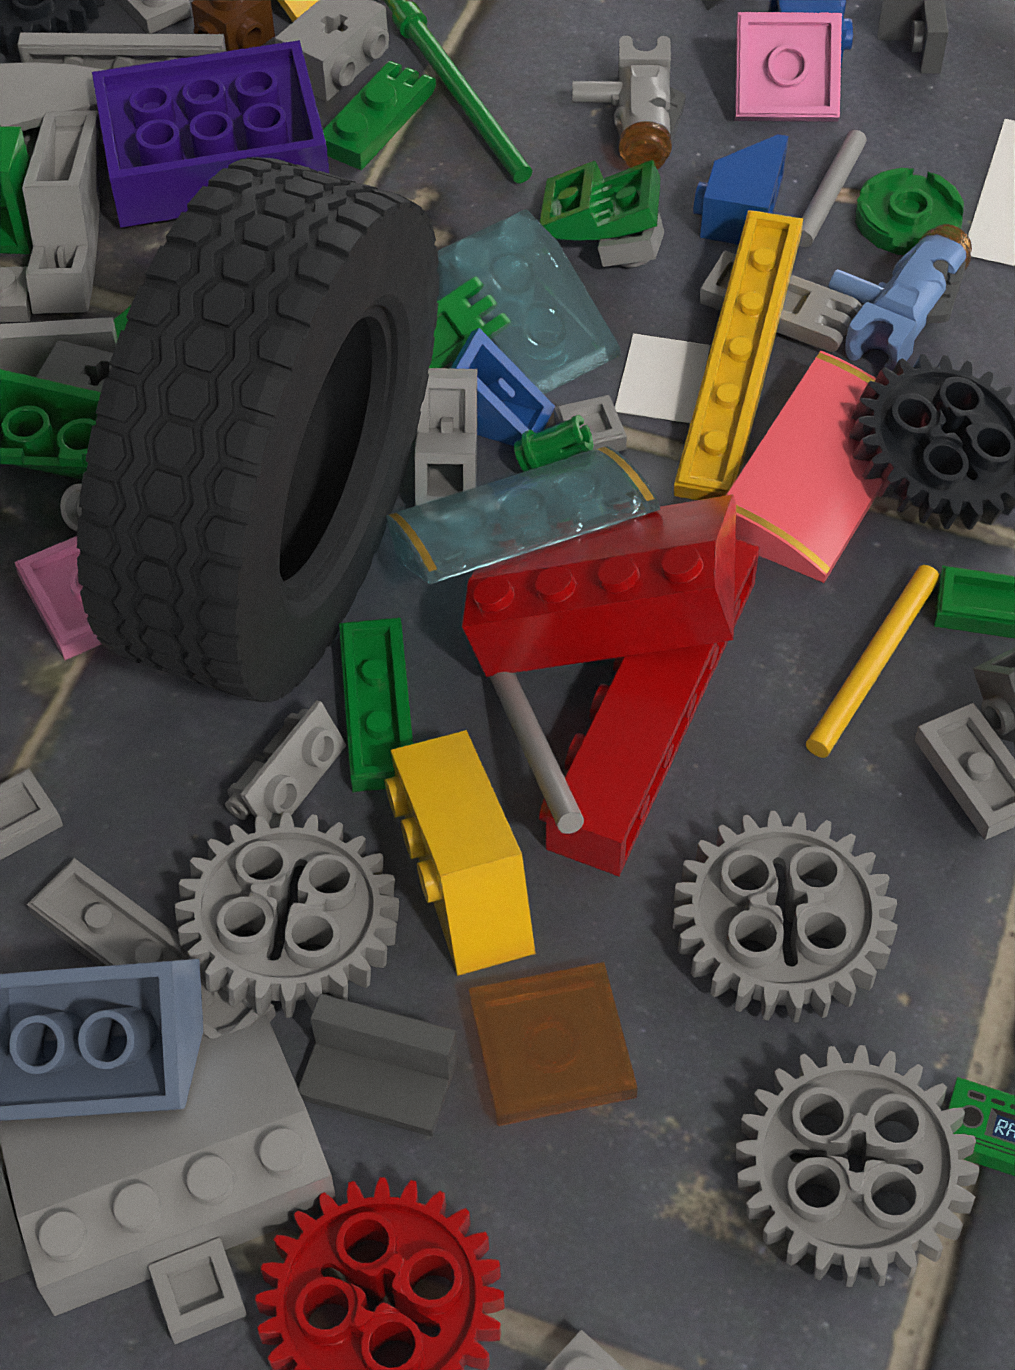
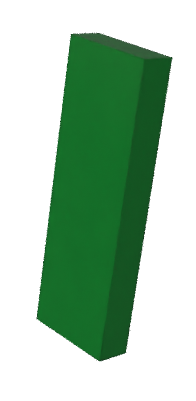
M401 618L339 623L352 791L386 789L385 779L395 777L391 750L413 744Z

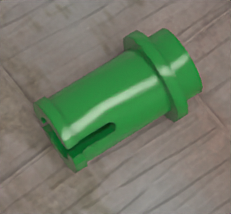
M575 415L565 422L538 433L532 430L523 432L522 439L514 443L515 455L522 470L526 474L535 472L539 476L548 473L550 465L582 452L593 450V438L588 425L579 427L584 424V418L581 415Z

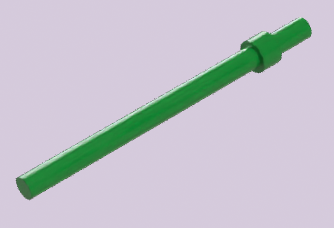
M383 0L393 13L392 21L403 37L411 38L513 180L519 184L526 182L532 175V168L428 29L427 18L418 5L408 0Z

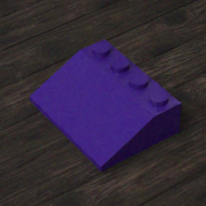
M300 40L92 72L109 178L120 228L177 219L181 212L186 213L187 204L202 186L208 187L209 179L223 168L228 169L229 164L240 159L250 157L274 158L329 173L327 145Z

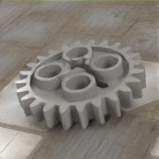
M770 811L767 827L759 828L749 815H744L739 835H736L725 825H720L717 832V846L700 840L697 846V861H684L681 878L683 882L676 883L673 904L678 907L674 908L672 926L674 930L682 932L679 936V954H696L692 960L691 975L695 978L713 972L714 976L710 994L713 997H717L732 988L737 992L735 1010L738 1012L747 1007L752 999L761 1001L763 1020L769 1021L776 1005H786L792 1022H799L802 1006L808 1003L811 1004L821 1018H825L828 1015L831 996L835 997L846 1007H850L853 1004L856 993L855 985L870 991L877 974L875 969H885L891 949L887 946L893 945L898 926L890 921L893 920L897 899L884 896L890 881L888 874L870 875L876 855L873 852L854 857L852 850L856 836L851 833L838 842L833 841L829 838L831 822L828 820L823 822L815 832L806 830V818L804 813L800 812L795 817L791 827L782 826L776 811ZM776 863L783 866L785 873V912L788 922L793 923L789 941L790 951H792L795 963L793 967L785 964L783 956V915L780 906L775 905L779 888L778 877H776V870L773 865ZM802 879H818L824 882L826 886L820 888L811 887L805 884ZM748 881L757 885L759 889L743 890L733 883ZM825 938L833 942L836 948H819L813 945L809 939ZM748 940L757 941L765 945L767 950L753 952L743 948L739 943Z
M284 812L279 828H270L267 821L260 815L256 816L254 833L247 835L237 825H231L230 845L227 846L211 838L207 841L209 860L192 857L190 860L191 878L180 879V902L175 904L176 925L179 927L180 950L188 951V960L200 959V972L206 970V989L209 992L218 990L227 983L229 984V1005L235 1007L249 994L255 997L257 1015L262 1016L268 1009L271 1001L274 1000L281 1001L285 1017L292 1018L297 1000L306 999L312 1011H314L320 994L329 992L335 998L348 1001L349 980L361 987L367 988L370 985V966L379 968L386 966L387 946L395 945L399 898L394 897L395 878L393 875L383 874V856L381 853L365 857L366 838L364 836L356 837L347 843L343 842L342 823L338 822L326 833L318 831L317 815L312 814L304 827L300 828L294 827L290 813ZM298 866H305L298 881V903H293L288 914L285 928V943L281 956L278 960L271 961L269 959L278 941V921H282L285 918L288 909L290 884L294 870ZM258 876H271V877H273V878H270V879H267V880H257V879H254L255 877H258ZM323 889H336V890H338L339 892H335V893H323V892H320V890H323ZM241 931H253L257 933L256 935L250 937H238L234 935ZM309 944H318L325 948L317 951H307L301 947Z
M864 1045L858 1046L853 1063H843L835 1046L828 1047L825 1067L818 1068L806 1054L800 1055L799 1078L795 1079L789 1073L778 1068L774 1072V1086L778 1096L768 1091L757 1089L754 1106L762 1116L743 1114L741 1119V1132L752 1140L736 1143V1161L751 1167L737 1173L738 1191L758 1192L746 1203V1215L748 1219H760L770 1216V1220L763 1229V1241L766 1245H769L787 1237L790 1242L786 1263L790 1266L800 1261L807 1253L814 1256L815 1279L821 1280L828 1272L831 1264L841 1265L846 1287H852L857 1277L858 1268L868 1267L878 1287L884 1286L888 1264L895 1262L902 1273L911 1278L915 1275L917 1267L915 1251L918 1250L926 1258L936 1263L940 1259L943 1250L936 1233L946 1238L957 1240L963 1224L953 1212H971L975 1196L962 1187L976 1184L979 1166L962 1159L973 1154L976 1139L972 1135L953 1134L962 1126L965 1112L963 1108H951L941 1111L940 1107L945 1099L947 1087L942 1083L926 1091L920 1088L919 1085L923 1066L920 1064L912 1067L904 1076L896 1073L895 1052L889 1051L879 1067L869 1065L868 1053ZM822 1114L833 1119L839 1126V1129L830 1135L819 1136L808 1131L802 1122L811 1115ZM895 1121L909 1128L913 1137L905 1142L894 1143L880 1136L876 1127L884 1122ZM793 1153H799L806 1159L796 1163L789 1157ZM848 1155L862 1156L864 1172L855 1173L849 1171ZM916 1164L921 1167L922 1172L914 1174L905 1167ZM808 1184H820L830 1189L836 1200L826 1207L815 1208L801 1201L797 1192ZM893 1191L905 1197L911 1209L902 1215H889L879 1210L872 1201V1198L880 1192Z

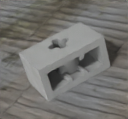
M319 0L275 37V44L300 40L313 94L315 97L328 102L343 87L348 86L375 59L380 58L389 48L386 6L373 0Z

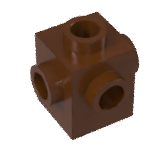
M194 0L191 2L194 34H224L226 51L258 47L275 37L271 0Z

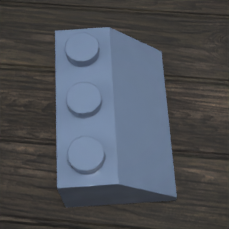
M200 959L0 974V1121L184 1109L204 1030Z

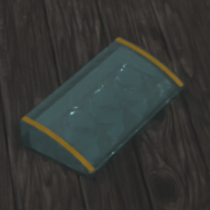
M605 446L386 515V520L398 562L428 584H432L660 510L657 496L639 471L619 452Z

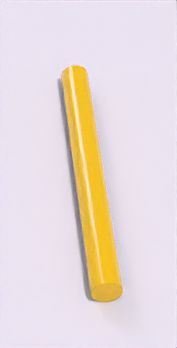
M920 565L806 741L807 749L815 756L825 758L830 754L935 588L940 575L933 567Z

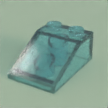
M527 209L438 250L439 295L437 301L471 278L478 276L484 284V288L468 301L471 305H474L487 295L491 294L498 305L489 314L484 316L482 320L487 324L494 317L505 313L512 323L491 340L543 394L620 356L621 348L560 244Z

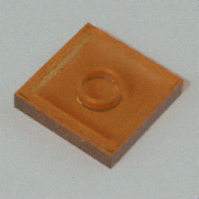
M604 962L469 988L470 1005L497 1126L637 1098L638 1087Z

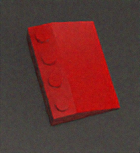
M734 495L498 534L468 580L462 628L486 677L494 676L500 672L516 673L734 640L736 501Z

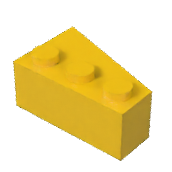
M467 730L392 749L391 755L395 777L385 779L389 803L394 817L405 815L406 819L400 820L405 845L410 859L419 858L420 862L417 863V869L422 890L427 903H434L457 976L536 954L522 852Z

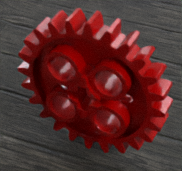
M379 1177L374 1197L364 1198L355 1181L348 1182L347 1188L348 1203L338 1206L329 1195L323 1192L319 1195L323 1214L321 1217L315 1220L301 1211H297L294 1214L296 1226L300 1233L298 1239L284 1235H276L274 1238L277 1253L285 1262L262 1263L261 1272L264 1281L276 1289L264 1291L255 1296L259 1313L273 1317L257 1326L262 1344H280L267 1357L272 1370H290L293 1368L294 1370H464L466 1365L475 1369L488 1370L490 1366L489 1353L478 1341L493 1342L500 1341L501 1323L493 1317L486 1315L505 1309L504 1291L494 1287H487L501 1278L499 1260L495 1259L480 1260L489 1250V1236L486 1231L464 1237L471 1225L470 1212L466 1208L457 1211L448 1218L445 1217L446 1197L444 1192H437L424 1205L419 1203L416 1181L410 1180L399 1198L390 1197L386 1177ZM366 1240L379 1241L387 1247L382 1257L371 1263L354 1261L349 1256L351 1250L357 1244ZM327 1268H334L344 1274L345 1279L350 1284L334 1277H324L322 1273ZM438 1275L446 1278L453 1284L452 1289L439 1299L427 1300L413 1292L416 1284L427 1276ZM387 1292L393 1294L395 1308L387 1303H381L374 1312L368 1310L366 1296L373 1300L381 1301ZM325 1304H337L343 1306L348 1311L346 1318L340 1325L332 1329L321 1330L309 1323L310 1317L316 1309ZM412 1320L429 1327L437 1326L441 1331L435 1337L428 1336L421 1332ZM389 1341H403L414 1349L412 1357L399 1367L388 1368L381 1366L373 1359L381 1345Z

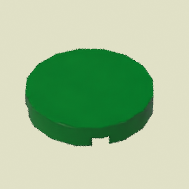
M897 168L880 172L867 180L860 190L855 210V223L863 237L877 248L896 255H905L922 238L929 235H941L954 241L962 227L964 200L956 187L940 175L928 172L927 177L913 175L914 169Z

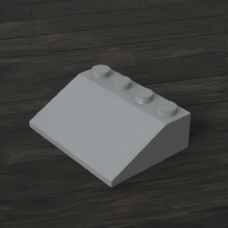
M267 1014L256 1019L250 1026L234 1032L231 1031L237 1024L218 1030L223 1036L212 1040L206 1036L202 1037L184 1109L0 1121V1144L17 1219L37 1288L54 1316L152 1279L148 1265L218 1237L221 1238L224 1250L296 1223L294 1214L297 1211H301L310 1217L322 1212L319 1195L323 1192L329 1195L337 1204L332 1175L303 1099Z

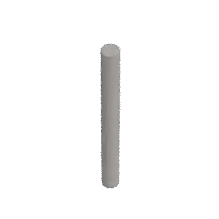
M500 672L494 676H489L558 829L565 834L578 831L584 823L583 815L516 674Z

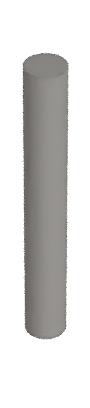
M851 130L846 135L802 216L803 228L799 246L809 247L816 238L867 142L863 132Z

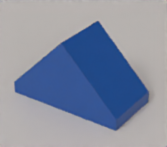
M480 328L471 332L450 369H477V435L514 446L516 441L522 439L523 432L527 430H532L535 433L543 431L554 411V404Z

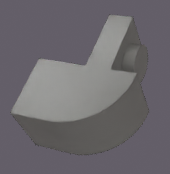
M429 368V378L425 398L420 409L421 416L417 428L415 447V507L475 508L478 424L477 369Z

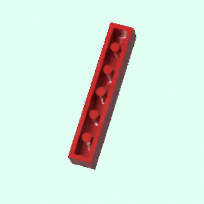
M735 539L734 628L755 585L760 546ZM728 641L615 658L613 670L617 673L611 685L602 683L594 696L589 718L593 722L586 735L577 733L574 736L565 760V769L568 770L565 780L583 815V826L574 833H562L558 829L544 798L539 813V820L546 823V850L620 877Z

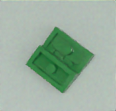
M653 159L606 178H603L595 160L548 178L539 222V229L543 237L562 240H600L638 233L656 227L661 177Z

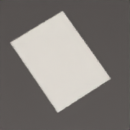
M633 333L615 404L616 412L691 423L705 372L710 345Z

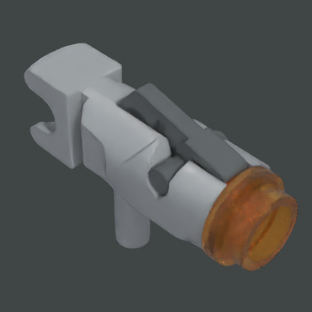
M622 36L619 39L618 81H573L572 102L612 103L614 106H619L614 114L615 125L620 137L619 152L630 168L652 159L657 170L664 165L670 156L677 127L685 107L686 94L670 87L671 44L670 38L667 36H660L657 39L656 48L650 51L637 50L634 48L633 40L630 36Z

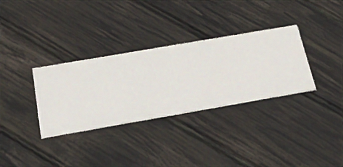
M1005 119L964 250L967 256L1015 266V121Z

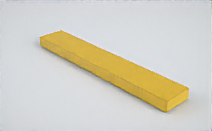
M748 210L674 482V496L702 500L726 496L741 473L802 234L803 218Z

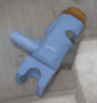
M943 224L925 232L919 242L896 263L892 272L893 277L888 283L880 282L877 285L839 269L834 272L829 283V289L854 297L864 304L851 321L847 331L845 351L849 360L855 361L860 359L870 349H880L889 356L888 362L885 363V368L893 371L899 359L903 358L907 361L912 355L914 340L926 324L949 321L964 272L971 262L972 243L964 231L956 226Z

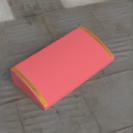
M820 350L727 493V495L733 494L736 501L735 539L760 546L759 556L825 583L884 483L881 478L864 479L862 475L871 461L854 459L853 453L860 442L849 438V433L856 423L851 418L852 413L859 403V399L869 381L874 382L876 380L875 377L838 357Z

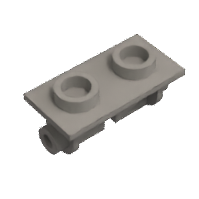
M316 700L309 710L301 709L298 714L290 713L284 720L283 727L263 750L268 761L266 763L254 761L239 781L233 783L228 788L227 793L230 798L226 801L225 806L232 815L241 820H245L250 814H253L255 819L256 816L261 815L267 821L270 828H279L283 813L289 812L290 815L294 813L343 751L346 743L321 701Z

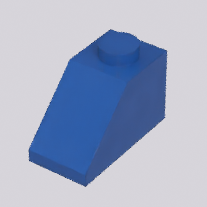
M777 134L714 161L708 183L699 181L695 194L693 214L702 215L700 238L739 245L748 210L774 213L784 176L788 136Z

